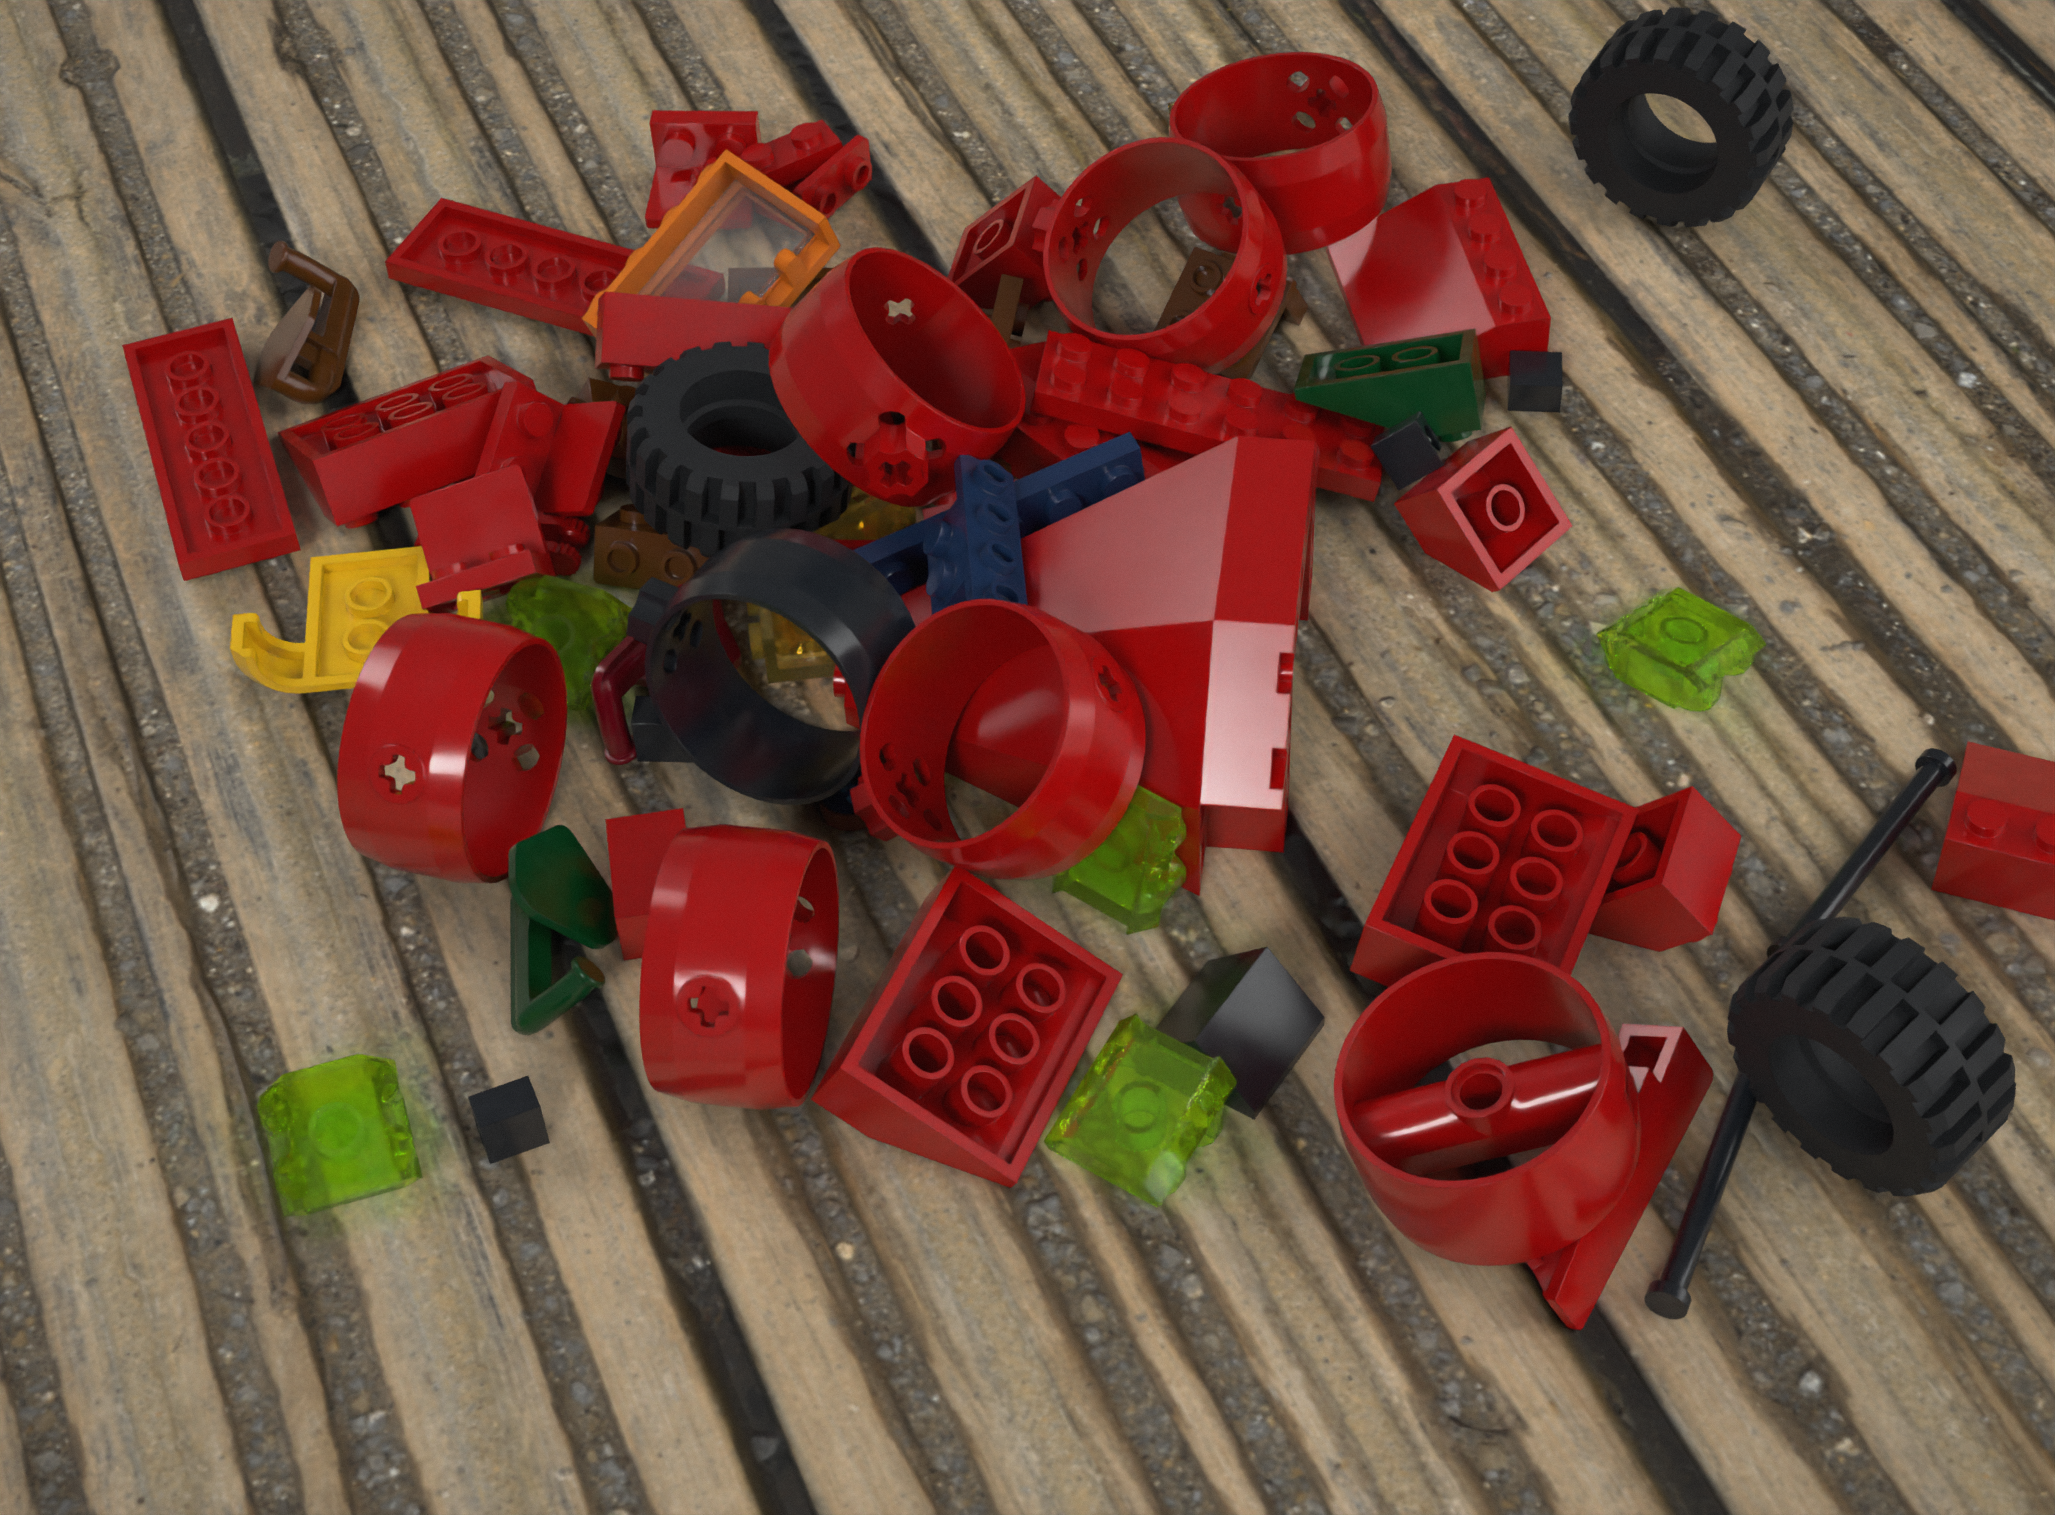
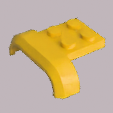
M422 546L310 557L305 643L287 642L272 636L262 626L256 613L233 614L230 650L236 665L254 682L284 693L301 694L354 688L363 665L373 647L394 622L409 614L433 613L432 611L422 609L416 589L417 585L432 581ZM481 590L463 591L457 594V615L483 620Z

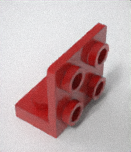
M652 110L649 124L656 168L645 213L646 227L658 229L665 214L672 207L679 205L692 190L693 186L690 184L691 179L689 177L692 175L691 171H694L695 166L698 167L700 163L705 164L706 160L713 157L719 158L726 149L737 156L748 146L762 143L758 111ZM753 200L743 201L719 229L732 231L752 228L756 209L755 202Z
M518 381L504 382L475 477L511 465H520L525 469L536 510L544 511V514L565 517L590 516L603 496L605 489L604 477L612 451L616 448L621 438V422L626 408L617 401L562 404Z
M517 464L414 497L410 500V508L432 580L416 586L423 610L436 613L458 611L457 594L463 591L481 590L483 602L556 579L525 469Z

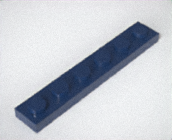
M1131 432L1014 481L1020 539L1144 481L1141 448ZM949 509L853 551L873 565L889 581L900 596L909 589L927 582L929 571L927 554L923 552L924 539L933 521L936 519L942 520Z

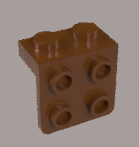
M1194 246L1154 331L1182 320L1202 306L1219 288L1230 271L1236 256L1222 251L1217 255ZM1287 276L1279 310L1264 336L1244 357L1215 375L1230 379L1245 378L1250 380L1279 320L1282 319L1292 324L1300 325L1308 305L1296 288L1297 282ZM1258 281L1257 286H1256V289H1257V291H1258V295H1259L1260 290H1261V288H1260V286H1259V281Z

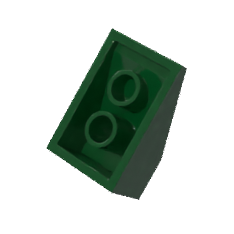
M1476 328L1307 354L1304 356L1294 387L1296 400L1387 428H1391L1421 411L1439 441L1454 442L1466 439L1473 434L1472 431L1482 429L1486 399Z

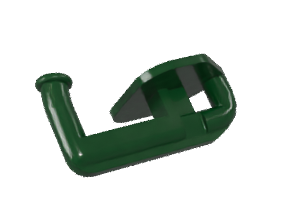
M556 825L519 841L509 850V887L512 893L510 900L511 1026L522 1035L529 1036L540 1032L577 1005L594 988H602L606 983L604 974L593 962L584 957L577 956L571 961L572 968L552 984L551 929L588 948L596 950L608 946L615 940L617 935L612 891L575 835L564 825Z

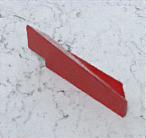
M1622 1024L1618 1038L1624 1059L1635 1082L1641 1118V1148L1633 1177L1616 1206L1591 1231L1554 1253L1527 1261L1543 1289L1542 1294L1563 1323L1573 1330L1583 1329L1713 1081L1714 1074L1711 1066L1684 1027Z

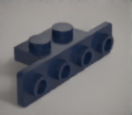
M959 455L954 462L957 499L942 520L936 519L933 521L923 543V552L927 554L929 576L926 592L931 597L932 615L951 605L974 599H996L1028 605L1014 477L994 461L979 460L970 455Z

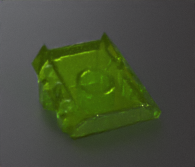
M545 574L541 579L528 578L519 581L511 588L506 600L507 612L513 618L510 625L545 639L554 647L564 670L567 689V709L574 711L588 709L593 700L591 681L595 670L600 662L628 636L626 635L628 614L632 608L606 590Z
M1680 587L1660 590L1596 633L1604 650V660L1607 666L1612 669L1615 678L1672 709L1679 706L1683 709L1697 712L1710 710L1720 699L1724 676L1744 674L1753 665L1755 653L1767 645L1753 625Z
M1137 785L1124 816L1107 839L1084 860L1052 876V894L1065 891L1126 925V935L1157 928L1162 907L1186 882V868L1174 853L1186 839V825L1181 818L1182 808Z
M1137 1013L1118 1022L1044 1139V1143L1049 1150L1149 1204L1159 1207L1163 1204L1169 1194L1175 1193L1186 1179V1165L1196 1148L1212 1144L1222 1132L1224 1125V1103L1237 1081L1220 1056L1213 1059L1143 1023Z
M363 1054L351 1055L282 1074L259 1096L257 1109L261 1125L267 1134L273 1163L272 1173L284 1217L309 1215L405 1188L423 1178L395 1060Z

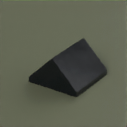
M1268 947L1258 948L1208 960L1137 1051V1061L1255 1120L1323 1028L1325 1017Z

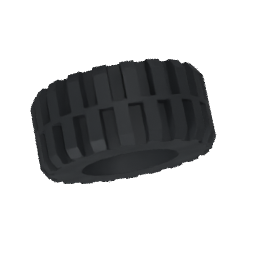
M1669 7L1665 14H1663L1662 10H1652L1640 14L1637 20H1628L1617 29L1583 73L1581 80L1574 88L1570 100L1572 110L1568 114L1569 129L1572 135H1576L1572 143L1578 160L1585 159L1587 163L1585 167L1587 176L1593 184L1600 182L1606 189L1605 196L1614 204L1621 201L1631 208L1630 214L1641 219H1645L1647 215L1657 218V224L1673 227L1681 221L1684 222L1685 227L1706 226L1709 220L1712 223L1721 222L1732 217L1736 210L1744 209L1753 200L1786 150L1785 145L1792 134L1794 124L1790 116L1794 110L1792 95L1789 89H1782L1787 80L1779 64L1772 65L1767 57L1770 55V51L1759 39L1754 43L1746 37L1744 33L1747 29L1734 21L1727 25L1718 21L1719 14L1701 10L1698 15L1690 14V8ZM1645 94L1667 95L1692 107L1708 123L1716 142L1705 143L1689 140L1668 129L1653 113Z
M731 341L714 343L712 349L701 350L697 346L685 350L680 355L679 360L676 361L670 357L653 370V375L649 374L644 378L635 390V397L629 403L626 450V484L630 488L629 496L635 508L644 515V520L660 535L667 532L668 539L686 551L692 546L700 549L702 556L710 558L717 551L746 535L775 528L799 529L824 536L840 521V515L848 508L853 484L834 471L815 453L788 418L773 387L769 370V350L765 349L763 343L748 342L747 346H732ZM850 443L848 446L849 453L853 458L856 456L857 443ZM744 445L760 448L771 453L758 456H736L721 453L712 448Z
M1845 916L1817 919L1798 929L1733 994L1729 1006L1727 1027L1728 1042L1735 1047L1733 1059L1739 1072L1746 1074L1750 1080L1749 1089L1759 1103H1765L1773 1113L1771 1119L1784 1133L1789 1131L1802 1143L1800 1148L1815 1160L1820 1157L1830 1164L1834 1173L1846 1180L1855 1178L1862 1182L1863 1188L1877 1193L1890 1191L1893 1196L1906 1197L1934 1192L1942 1188L2008 1120V1114L2013 1110L2016 1083L2014 1082L2015 1066L2012 1055L2004 1053L2006 1039L1998 1024L1990 1023L1984 1014L1986 1006L1974 991L1968 993L1957 982L1955 978L1958 975L1943 961L1939 964L1924 953L1925 948L1909 937L1899 939L1892 935L1891 928L1876 922L1862 924L1860 918Z

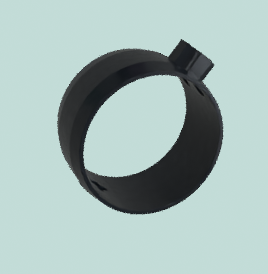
M775 528L751 533L717 551L680 588L651 577L639 589L636 603L628 614L626 635L647 645L645 675L654 709L670 737L693 763L716 781L742 795L773 804L802 805L826 799L862 775L860 733L868 697L881 668L890 654L916 626L909 610L894 587L873 565L859 554L841 543L813 532L799 529ZM713 599L738 600L766 608L791 621L812 637L831 657L844 676L857 707L860 730L837 731L812 726L785 714L763 699L742 678L727 656L716 630L713 616Z

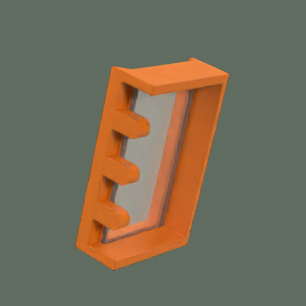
M726 149L715 163L708 165L701 172L697 184L680 204L672 207L665 214L661 226L645 245L636 249L629 256L625 268L609 287L599 292L593 298L589 310L582 317V320L596 338L598 299L605 291L790 307L838 251L841 244L825 215Z

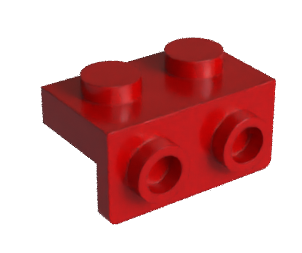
M856 135L811 175L788 184L783 188L825 215L827 219L830 218L839 207L872 180V164L870 161L868 138ZM755 202L756 214L797 231Z

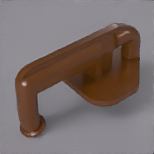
M278 241L274 244L269 254L268 266L270 271L273 273L283 271L309 284L311 287L302 294L268 337L258 360L253 383L261 388L276 391L300 404L314 405L329 398L341 385L360 295L348 278L311 257L289 248L284 241ZM323 292L324 296L317 321V326L315 332L311 331V329L317 317L320 300ZM294 362L310 370L308 379L290 371Z

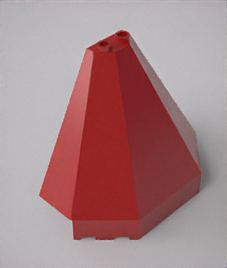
M1237 436L1021 539L1028 605L1039 608L1096 639L1124 667L1137 689L1145 718L1146 742L1140 779L1124 816L1099 847L1200 896L1206 847L1284 853L1289 807L1293 671L1299 620L1308 621L1313 578L1315 503L1320 447L1315 441ZM926 584L900 596L909 610L915 626H918L925 619L932 616L931 597L926 592ZM1051 645L1032 648L1012 657L994 670L979 685L964 706L956 722L947 750L945 772L1018 808L1024 804L1043 778L1052 760L1061 732L1064 712V689L1061 670ZM835 664L833 676L834 696L844 698L846 723L860 730L859 717L853 695L844 676Z

